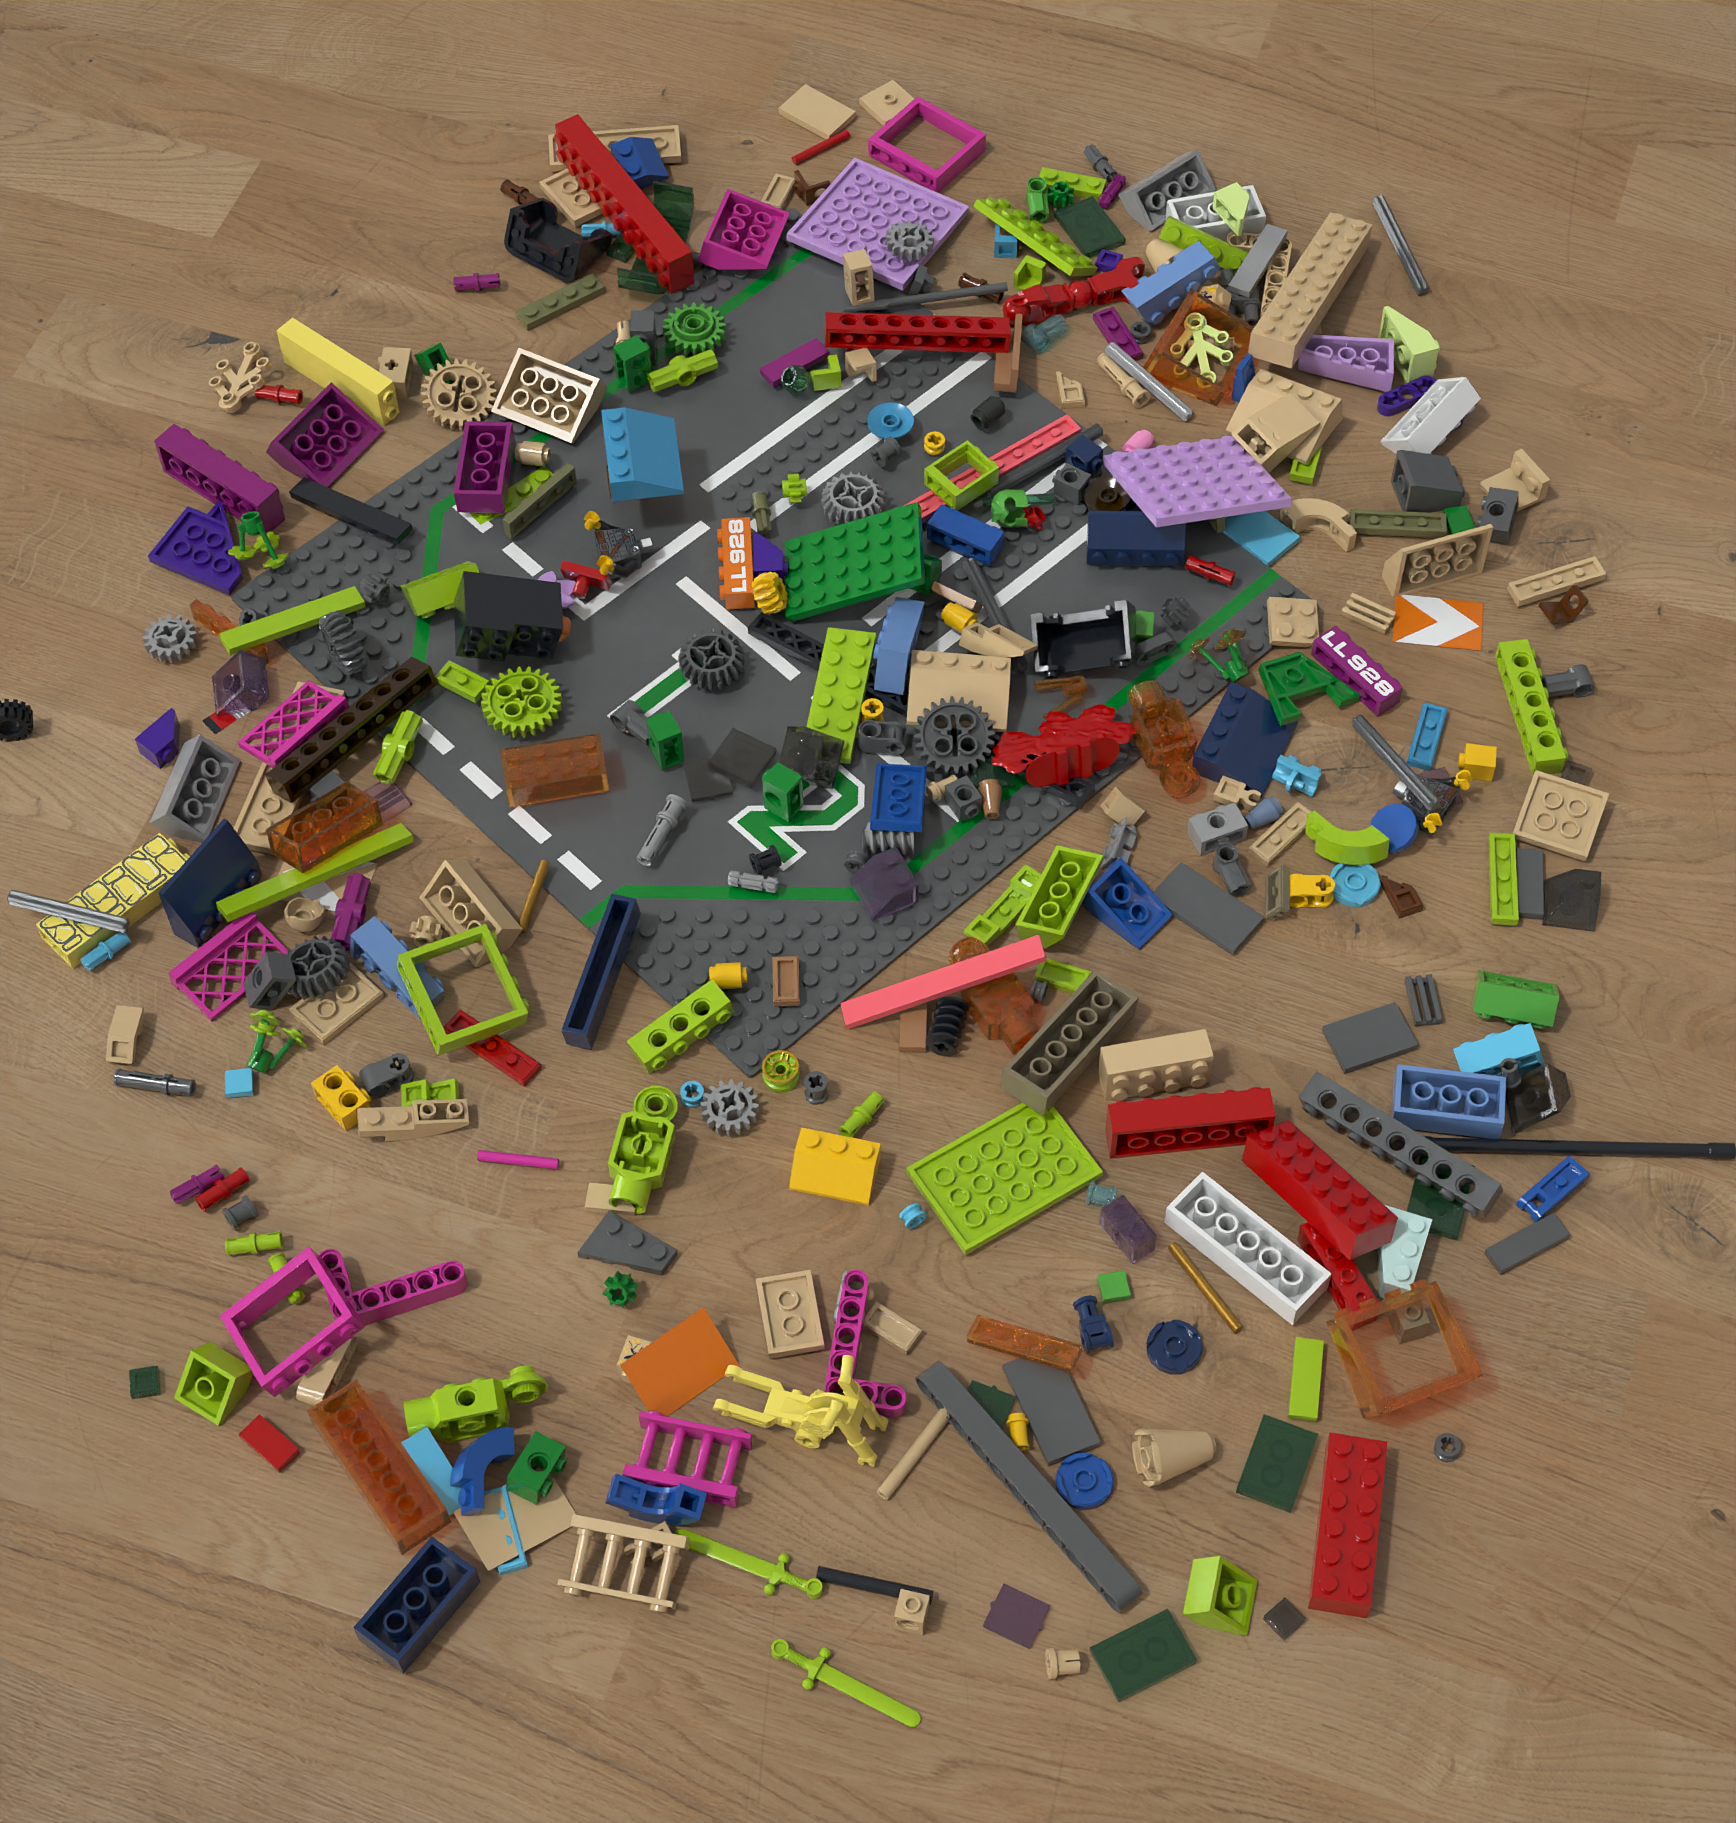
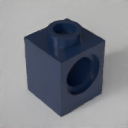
M1083 434L1066 447L1065 463L1089 474L1097 472L1103 464V449Z

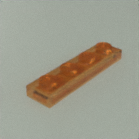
M197 599L190 604L194 620L219 637V633L236 628L226 616L217 614L209 604L204 605ZM264 643L240 652L262 668L269 663L266 652L267 647Z
M977 1315L967 1334L968 1343L1072 1373L1082 1353L1081 1344L981 1315Z

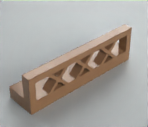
M1016 314L1015 326L1010 328L1009 353H996L993 391L1016 392L1023 314Z

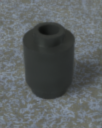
M989 396L973 410V414L970 416L973 424L981 430L989 428L1005 414V405L1000 398Z

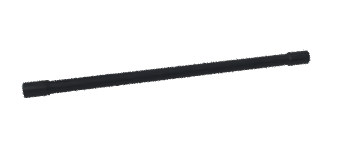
M1424 1136L1443 1149L1452 1152L1707 1157L1710 1159H1735L1736 1156L1735 1143L1710 1142L1701 1144L1434 1138Z

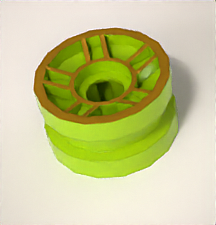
M778 1050L771 1052L763 1060L762 1076L764 1084L769 1090L785 1093L796 1087L800 1078L799 1063L792 1053Z

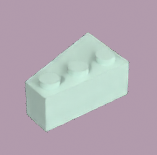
M1385 1205L1398 1217L1391 1243L1377 1248L1379 1297L1404 1303L1409 1299L1432 1219Z

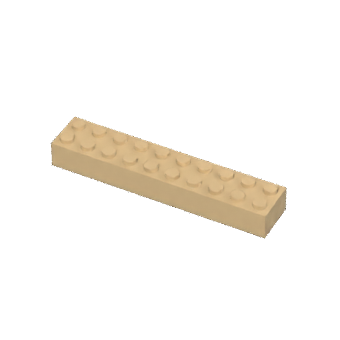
M1329 213L1252 330L1248 354L1255 358L1292 369L1368 249L1373 224L1366 223L1363 220L1348 218L1338 213Z

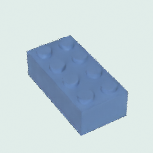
M1397 1064L1393 1079L1391 1117L1413 1130L1500 1139L1505 1118L1506 1077Z

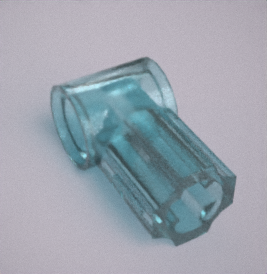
M1061 314L1054 315L1038 326L1035 324L1028 325L1021 333V340L1037 354H1040L1049 347L1051 341L1068 331V325Z

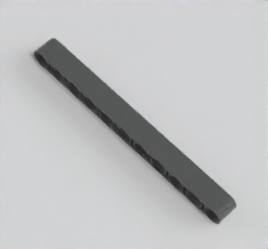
M935 1362L915 1378L917 1385L938 1410L945 1407L948 1422L1113 1610L1120 1613L1142 1595V1590L1134 1578L942 1362Z

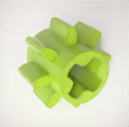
M788 474V480H782L783 498H789L790 503L801 502V497L807 496L806 478L799 479V474Z

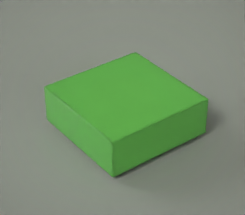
M1125 1270L1097 1275L1103 1304L1130 1299L1131 1294Z

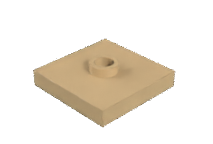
M891 80L860 97L859 104L884 126L913 101L914 98L894 80Z

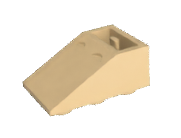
M1289 392L1248 417L1231 435L1270 473L1320 423Z

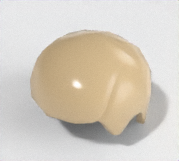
M296 897L288 902L284 910L285 920L291 928L298 932H310L321 925L325 907L321 906L318 899L312 901L309 898Z

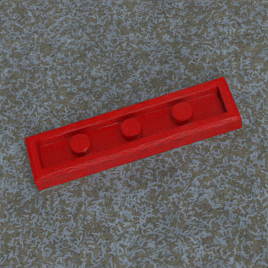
M460 1009L443 1028L446 1034H451L480 1022ZM494 1035L465 1046L523 1087L541 1069L540 1063L499 1035Z

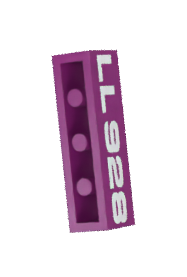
M1334 626L1314 639L1311 655L1333 676L1361 695L1359 700L1377 717L1400 702L1403 687L1399 681L1385 672L1383 667L1370 658L1362 647L1356 645L1346 632Z

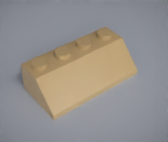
M445 859L419 897L450 936L486 924L489 931H493L498 941L497 948L500 954L511 947L523 930L466 860ZM481 941L460 948L475 967H480L490 961Z

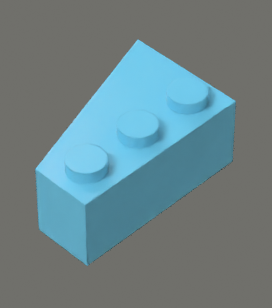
M1531 1023L1526 1025L1518 1024L1508 1031L1491 1033L1484 1039L1475 1042H1465L1453 1049L1461 1072L1501 1076V1061L1506 1058H1513L1517 1061V1069L1521 1077H1524V1072L1539 1070L1540 1074L1548 1073Z

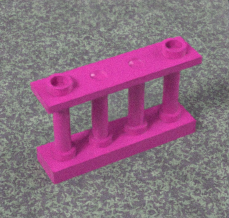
M640 1411V1427L646 1429L637 1463L634 1465L625 1464L622 1475L656 1487L669 1488L681 1483L706 1492L705 1502L737 1508L739 1500L738 1487L734 1486L732 1481L741 1448L752 1449V1435L741 1428H732L730 1430L666 1417L657 1411H649L648 1413ZM657 1432L674 1435L665 1469L661 1471L648 1467ZM685 1437L702 1440L693 1475L689 1477L678 1475L676 1472ZM713 1443L730 1446L721 1480L717 1482L707 1481L704 1478Z

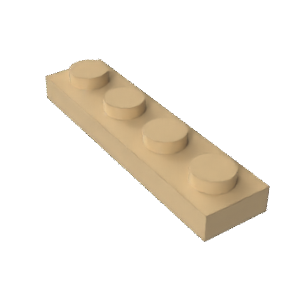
M1596 556L1510 582L1508 583L1507 590L1517 607L1567 592L1572 585H1577L1580 588L1605 580L1606 572Z

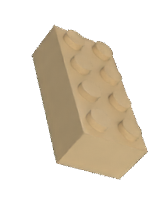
M1206 1029L1101 1047L1098 1076L1105 1101H1122L1127 1097L1138 1095L1145 1097L1155 1092H1173L1179 1088L1189 1086L1201 1087L1209 1083L1214 1056Z

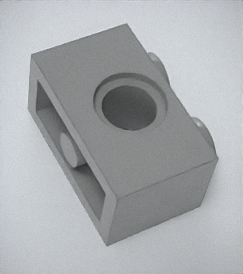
M1234 802L1229 805H1220L1215 810L1198 813L1189 818L1187 834L1198 854L1203 856L1216 851L1218 845L1222 843L1236 844L1246 840L1248 824Z

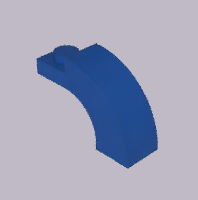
M503 1427L487 1432L464 1448L456 1459L451 1473L450 1486L461 1487L458 1496L461 1516H474L484 1509L485 1470L489 1463H503L515 1455L514 1427Z
M616 1473L612 1477L605 1503L628 1511V1516L657 1524L665 1521L667 1525H687L700 1520L707 1493L681 1483L669 1488L651 1486Z

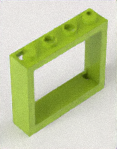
M486 924L401 953L397 957V969L438 1056L526 1024L528 1013L530 1012L529 1005L525 998L521 999L518 992L519 985L515 976L510 975L507 969L509 968L507 958L503 953L500 954L497 948L498 941L493 931H489ZM481 941L514 1011L446 1035L414 965Z

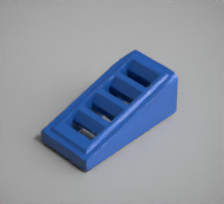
M1251 354L1246 355L1236 369L1232 400L1238 403L1248 384L1255 376L1253 356Z

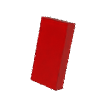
M260 1414L239 1433V1437L279 1473L300 1453L299 1448Z

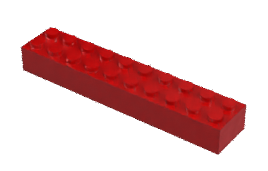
M577 114L555 124L556 134L554 138L558 146L556 151L558 160L567 166L572 177L575 176L580 187L589 193L592 202L600 206L603 215L612 221L616 231L621 232L627 245H631L634 248L637 257L643 259L649 272L657 276L660 285L663 288L666 287L670 294H673L694 284L692 251L583 119Z

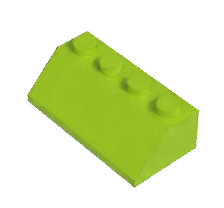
M1056 845L1015 924L1021 941L1039 935L1043 947L1046 949L1064 939L1104 860L1103 855Z

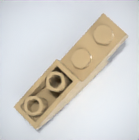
M467 1099L413 1101L412 1106L358 1108L359 1137L385 1136V1141H398L428 1137L469 1125Z

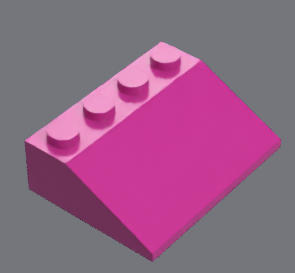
M727 189L704 239L698 262L718 270L766 269L790 213Z

